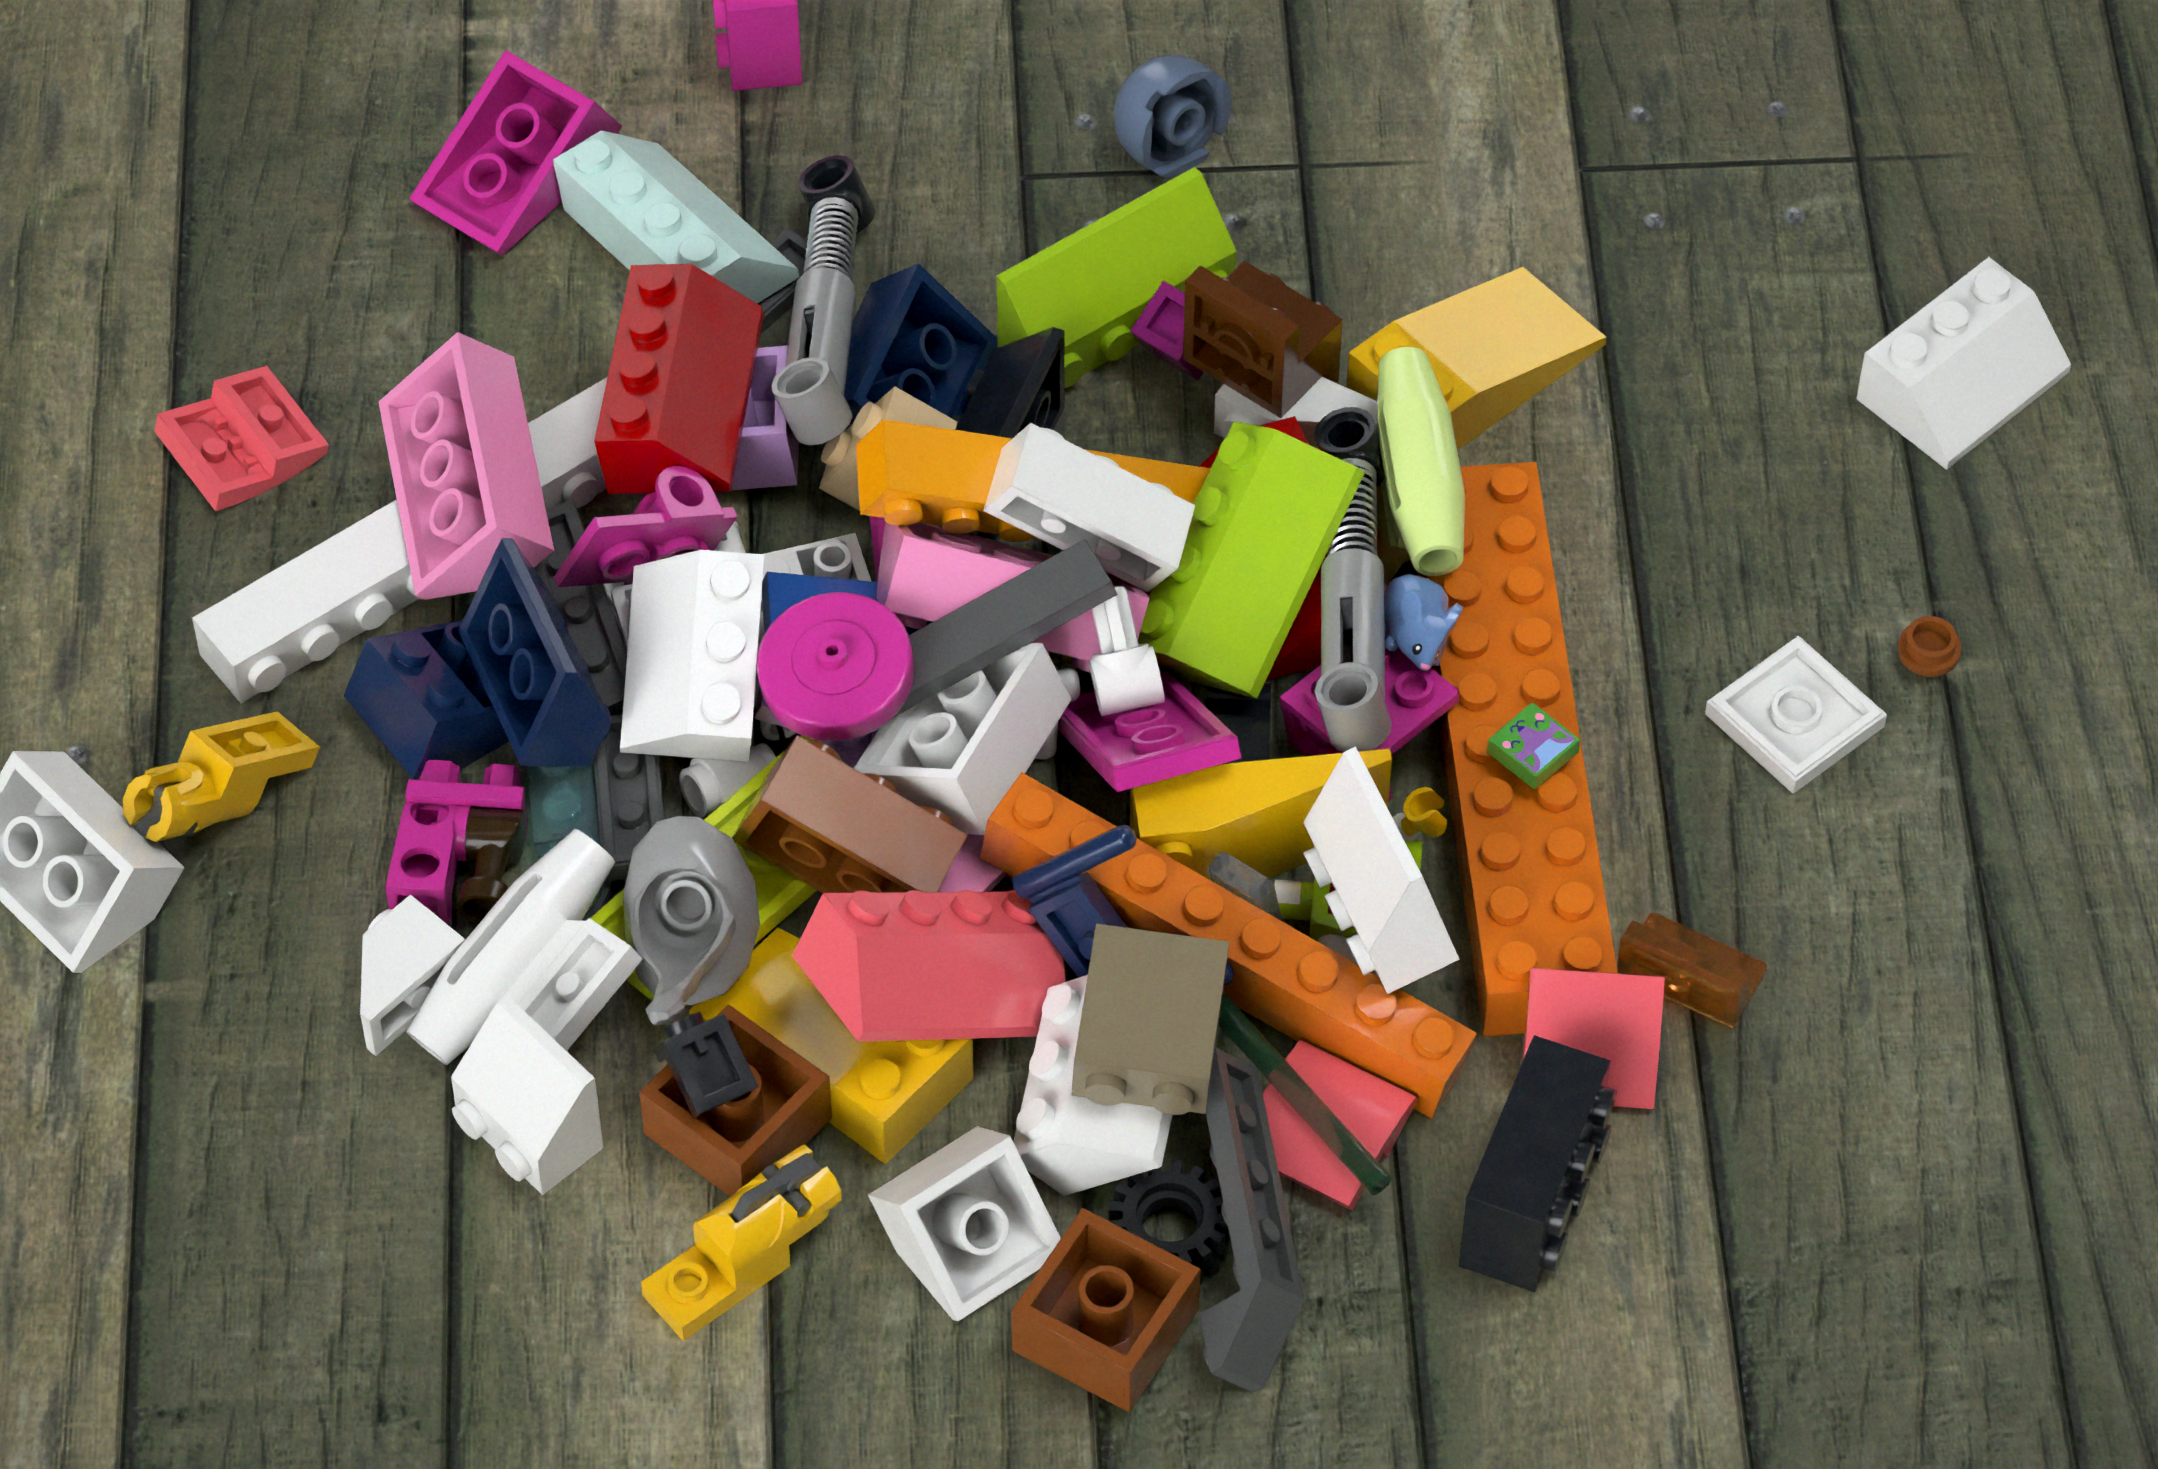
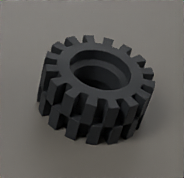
M1171 1160V1171L1162 1172L1160 1167L1148 1171L1147 1177H1144L1142 1173L1128 1177V1186L1119 1182L1115 1188L1114 1201L1110 1200L1109 1222L1200 1268V1285H1202V1271L1212 1278L1219 1271V1260L1225 1262L1228 1254L1230 1234L1221 1212L1223 1198L1221 1196L1220 1183L1213 1177L1204 1184L1205 1169L1194 1165L1190 1174L1187 1175L1183 1173V1161ZM1177 1211L1191 1217L1196 1228L1191 1236L1183 1240L1168 1242L1148 1235L1143 1224L1147 1217L1154 1213Z

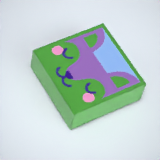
M1531 702L1488 739L1487 753L1535 790L1579 752L1580 739Z

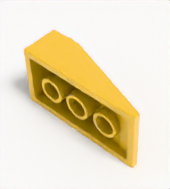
M1521 267L1392 321L1349 351L1347 388L1377 401L1380 359L1387 352L1400 347L1421 349L1428 356L1450 410L1457 450H1459L1605 346L1607 337L1528 270Z
M1390 749L1358 751L1388 808L1392 765ZM1343 753L1219 764L1131 788L1130 827L1139 840L1228 891L1235 892L1308 863L1303 852L1313 848L1314 845L1303 822Z
M777 927L752 951L748 968L724 995L695 1004L689 1010V1015L701 1011L706 1022L715 1018L729 1004L829 1075L832 1119L829 1123L886 1165L974 1079L973 1038L858 1042L792 957L800 938Z

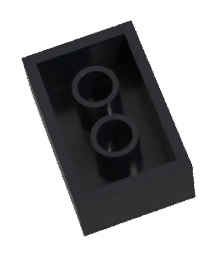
M1535 1035L1533 1036L1466 1196L1459 1267L1532 1292H1536L1545 1269L1556 1272L1568 1239V1233L1563 1231L1569 1215L1579 1216L1590 1184V1179L1585 1178L1591 1161L1600 1163L1610 1137L1612 1126L1607 1124L1617 1094V1090L1607 1087L1611 1060Z

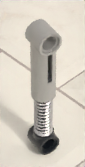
M841 155L829 156L816 161L807 167L798 181L799 189L808 206L810 222L803 275L797 280L794 292L785 368L774 377L771 385L772 392L795 438L801 444L806 445L822 444L834 439L844 432L852 419V412L845 399L844 391L856 296L855 287L851 281L856 234L871 223L876 212L853 161L847 156Z
M1344 407L1324 416L1316 425L1314 433L1319 450L1350 463L1365 472L1327 551V558H1325L1321 565V677L1317 681L1315 695L1330 741L1338 750L1343 752L1355 746L1358 751L1375 749L1386 740L1392 727L1385 703L1384 565L1379 557H1377L1376 487L1385 479L1379 434L1373 416L1366 410L1357 407Z

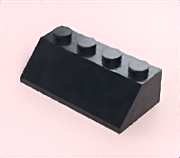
M1052 327L996 348L985 371L980 369L975 371L968 388V405L962 416L954 414L952 417L953 420L958 422L955 430L1006 438H1014L1030 423L1040 428L1054 430L1065 408V330ZM979 531L968 533L996 541L1000 539L999 534Z

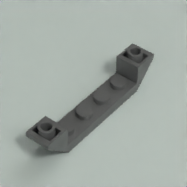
M1215 1047L1206 1107V1117L1212 1142L1210 1156L1218 1173L1223 1198L1221 1212L1229 1228L1235 1259L1233 1261V1273L1241 1290L1199 1313L1204 1337L1202 1350L1211 1374L1254 1393L1265 1386L1303 1303L1304 1294L1258 1069Z

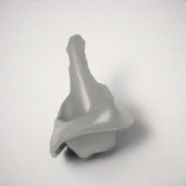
M676 816L657 821L633 849L623 894L626 943L643 958L635 968L638 979L654 995L652 1002L645 1009L653 1025H665L671 1021L679 1020L684 1010V1004L694 1005L724 995L749 966L760 920L755 879L733 838L700 817Z

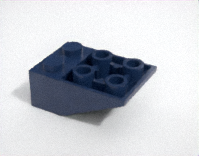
M463 620L366 639L344 693V697L413 779L420 778L428 760L452 761L460 766V769H463L509 742L458 632Z

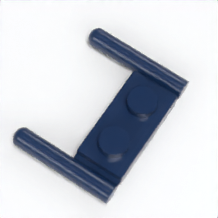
M1119 825L1013 877L1015 892L1022 899L1030 901L1031 906L1028 910L1078 978L1088 975L1096 923L1128 928L1088 872L1081 874L1134 848L1136 845V834L1127 825ZM1228 962L1224 986L1230 984L1234 978L1233 968Z

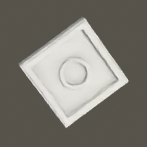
M1800 636L1791 640L1708 700L1705 711L1707 717L1792 794L1883 729L1887 714Z

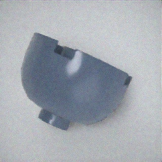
M1163 55L1151 58L1137 67L1125 79L1117 94L1113 121L1118 140L1130 156L1144 168L1166 178L1178 176L1202 163L1210 154L1203 146L1209 141L1213 131L1222 136L1228 125L1232 107L1230 86L1213 69L1194 59L1181 55Z

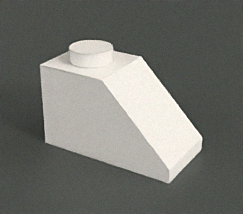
M411 894L394 909L384 910L377 915L368 927L367 932L363 934L360 1015L366 1048L375 1056L409 1028L444 966L465 941V938Z

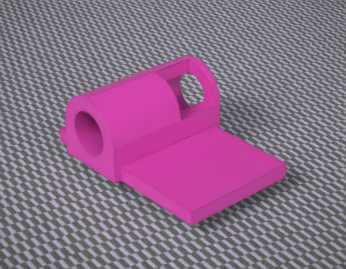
M683 466L665 468L656 479V492L647 494L631 515L594 517L553 578L557 587L623 582L624 585L632 584L633 570L636 565L696 550L714 551L737 519L736 512L733 507L721 508L712 487L698 472Z

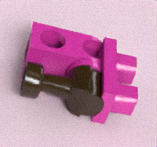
M428 760L419 780L408 779L405 794L406 803L403 807L385 886L389 909H394L411 894L450 926L453 908L451 896L457 867L456 861L475 862L474 877L468 878L461 884L457 910L462 917L471 922L479 924L508 889V886L502 882L506 864L511 865L518 862L523 855L522 850L527 836L528 818L524 787L520 785L518 767L515 765L492 764L490 767L485 768L483 784L461 783L460 766L452 761Z

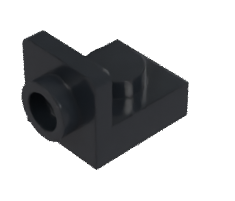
M700 1011L664 1028L669 1039L664 1040L654 1052L659 1063L667 1061L693 1118L744 1096L759 1087L725 1014L705 1022Z

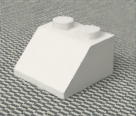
M506 995L496 1003L451 1076L455 1100L452 1113L459 1126L468 1136L475 1140L482 1136L495 1149L499 1163L514 1180L520 1182L525 1178L540 1194L544 1195L604 1148L595 1077L516 1002Z
M978 1126L868 1194L898 1255L952 1320L960 1321L1039 1270L1061 1239L1011 1136Z

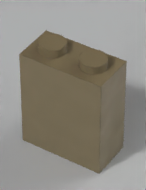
M1096 923L1074 1057L1071 1096L1086 1097L1100 1105H1117L1122 1102L1151 1106L1163 1113L1181 1115L1188 1112L1206 1114L1226 976L1229 942Z

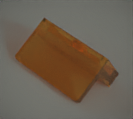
M1650 913L1643 924L1634 920L1631 921L1620 940L1617 961L1618 974L1665 977V998L1732 1029L1736 1026L1762 982L1767 967L1764 962L1658 913Z

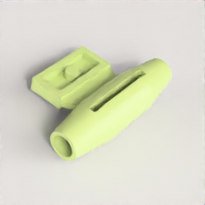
M1400 347L1387 352L1380 359L1378 372L1376 426L1379 434L1385 479L1376 487L1377 557H1379L1384 565V583L1387 585L1402 564L1407 563L1410 559L1414 569L1427 576H1441L1451 573L1462 564L1464 559L1465 490L1451 413L1427 354L1415 347Z

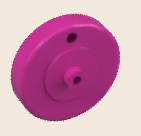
M823 593L795 603L772 622L762 638L757 655V675L762 695L772 714L790 730L816 740H849L869 734L892 719L904 705L914 681L915 664L912 647L902 622L889 608L880 602L855 593Z

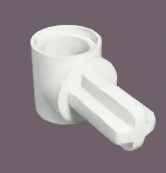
M1114 586L1117 595L1092 608L1101 653L1092 655V659L1089 660V666L1101 716L1165 702L1160 671L1153 646L1149 647L1148 643L1138 644L1128 592L1123 586Z

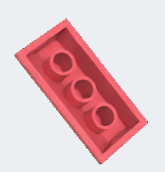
M911 890L908 892L871 893L868 891H856L854 893H823L792 954V957L858 1042L1037 1037L1042 1017V1005L1048 988L1066 982L1064 957L1028 910L1031 906L1030 901L1019 897L1015 890L1009 892H973L970 890H961L959 892H921Z

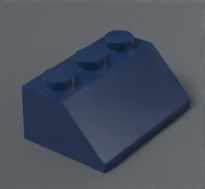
M919 263L872 282L853 319L844 391L845 399L852 412V419L847 428L854 423L858 413L867 402L877 403L893 387L901 389L950 418L954 414L962 416L968 405V388L977 369L985 371L997 348V337Z
M501 538L458 632L520 765L589 767L602 740L609 733L612 722L609 709L603 703L589 674L588 666L585 660L581 658L567 629L566 620L560 614L548 587L516 542L511 538Z

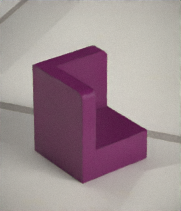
M1163 281L1130 332L1148 351L1198 381L1204 372L1183 359L1185 293Z

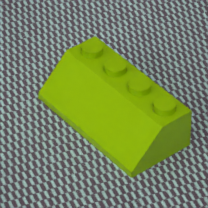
M1193 167L996 275L997 348L1052 327L1065 330V388H1068L1075 384L1084 374L1109 360L1115 361L1122 358L1132 347L1141 343L1130 331L1163 281L1185 293V280L1200 265L1220 278H1226L1236 268L1237 250L1202 173L1196 167Z
M1234 421L1226 438L1220 445L1219 453L1199 494L1193 501L1195 508L1179 567L1155 586L1149 595L1150 599L1139 633L1138 644L1148 643L1149 647L1153 646L1158 667L1168 671L1175 678L1257 699L1365 472L1350 463L1276 429Z

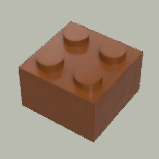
M728 1004L717 1016L725 1014L759 1087L744 1096L693 1118L673 1073L667 1064L639 1092L644 1134L731 1197L760 1172L762 1173L767 1166L774 1164L799 1146L806 1145L832 1119L830 1076Z
M1082 1208L1011 1310L1012 1351L1130 1413L1199 1310L1201 1269Z

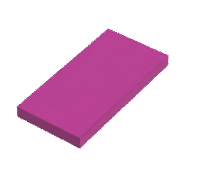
M1166 670L1160 671L1164 703L1101 716L1095 692L1092 689L1081 692L1076 701L1070 702L1058 720V731L1116 792L1241 759L1238 737Z

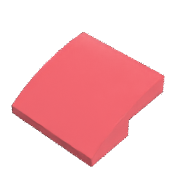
M268 366L214 380L210 399L157 413L154 432L215 511L249 500L291 479L325 456L329 447L327 441Z
M1530 968L1523 1060L1534 1035L1611 1060L1607 1087L1617 1090L1614 1106L1654 1109L1665 977Z
M1299 1040L1263 1092L1279 1175L1353 1211L1381 1157L1388 1158L1418 1098L1307 1042Z

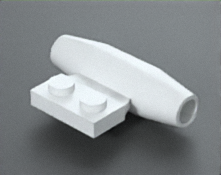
M574 829L518 877L448 960L406 1031L407 1034L427 1052L445 1065H448L472 1044L496 1003L508 995L567 1051L643 959L629 944L592 919L588 918L587 921H582L615 864L612 856L589 836L578 829Z

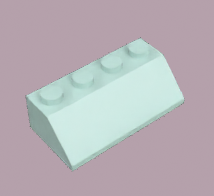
M601 130L553 159L564 211L628 270H630L631 265L693 264L755 303H759L800 277L798 268L658 143Z

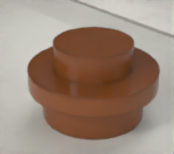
M1924 616L1914 620L1902 631L1897 646L1898 656L1903 665L1910 671L1927 677L1941 676L1953 670L1959 662L1962 649L1961 641L1954 627L1948 621L1935 616Z

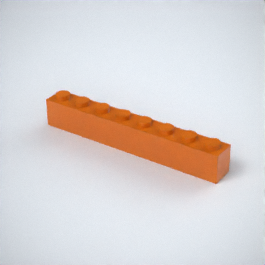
M1021 772L987 820L980 859L1014 877L1117 826ZM1136 838V845L1133 849L1081 873L1088 872L1128 928L1228 941L1227 962L1233 968L1234 978L1230 984L1224 986L1222 997L1224 1000L1297 1042L1299 1040L1307 1042L1416 1096L1418 1101L1413 1109L1433 1119L1462 1074L1477 1036L1476 1032L1401 989L1387 994L1377 975L1371 972L1363 975L1356 963Z

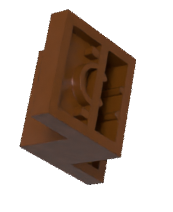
M1245 260L1226 278H1220L1200 265L1185 280L1183 359L1277 417L1282 418L1321 377L1339 384L1343 319L1336 316L1323 303L1311 301L1286 286L1276 275L1263 272Z

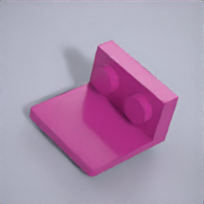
M1385 648V703L1392 727L1386 740L1373 749H1390L1391 755L1459 702V694L1456 687L1432 668L1428 671L1418 668L1400 648H1397L1395 652ZM1321 665L1280 696L1288 743L1303 756L1343 753L1330 741L1315 695L1316 684L1321 677ZM1391 785L1389 789V801L1393 798Z

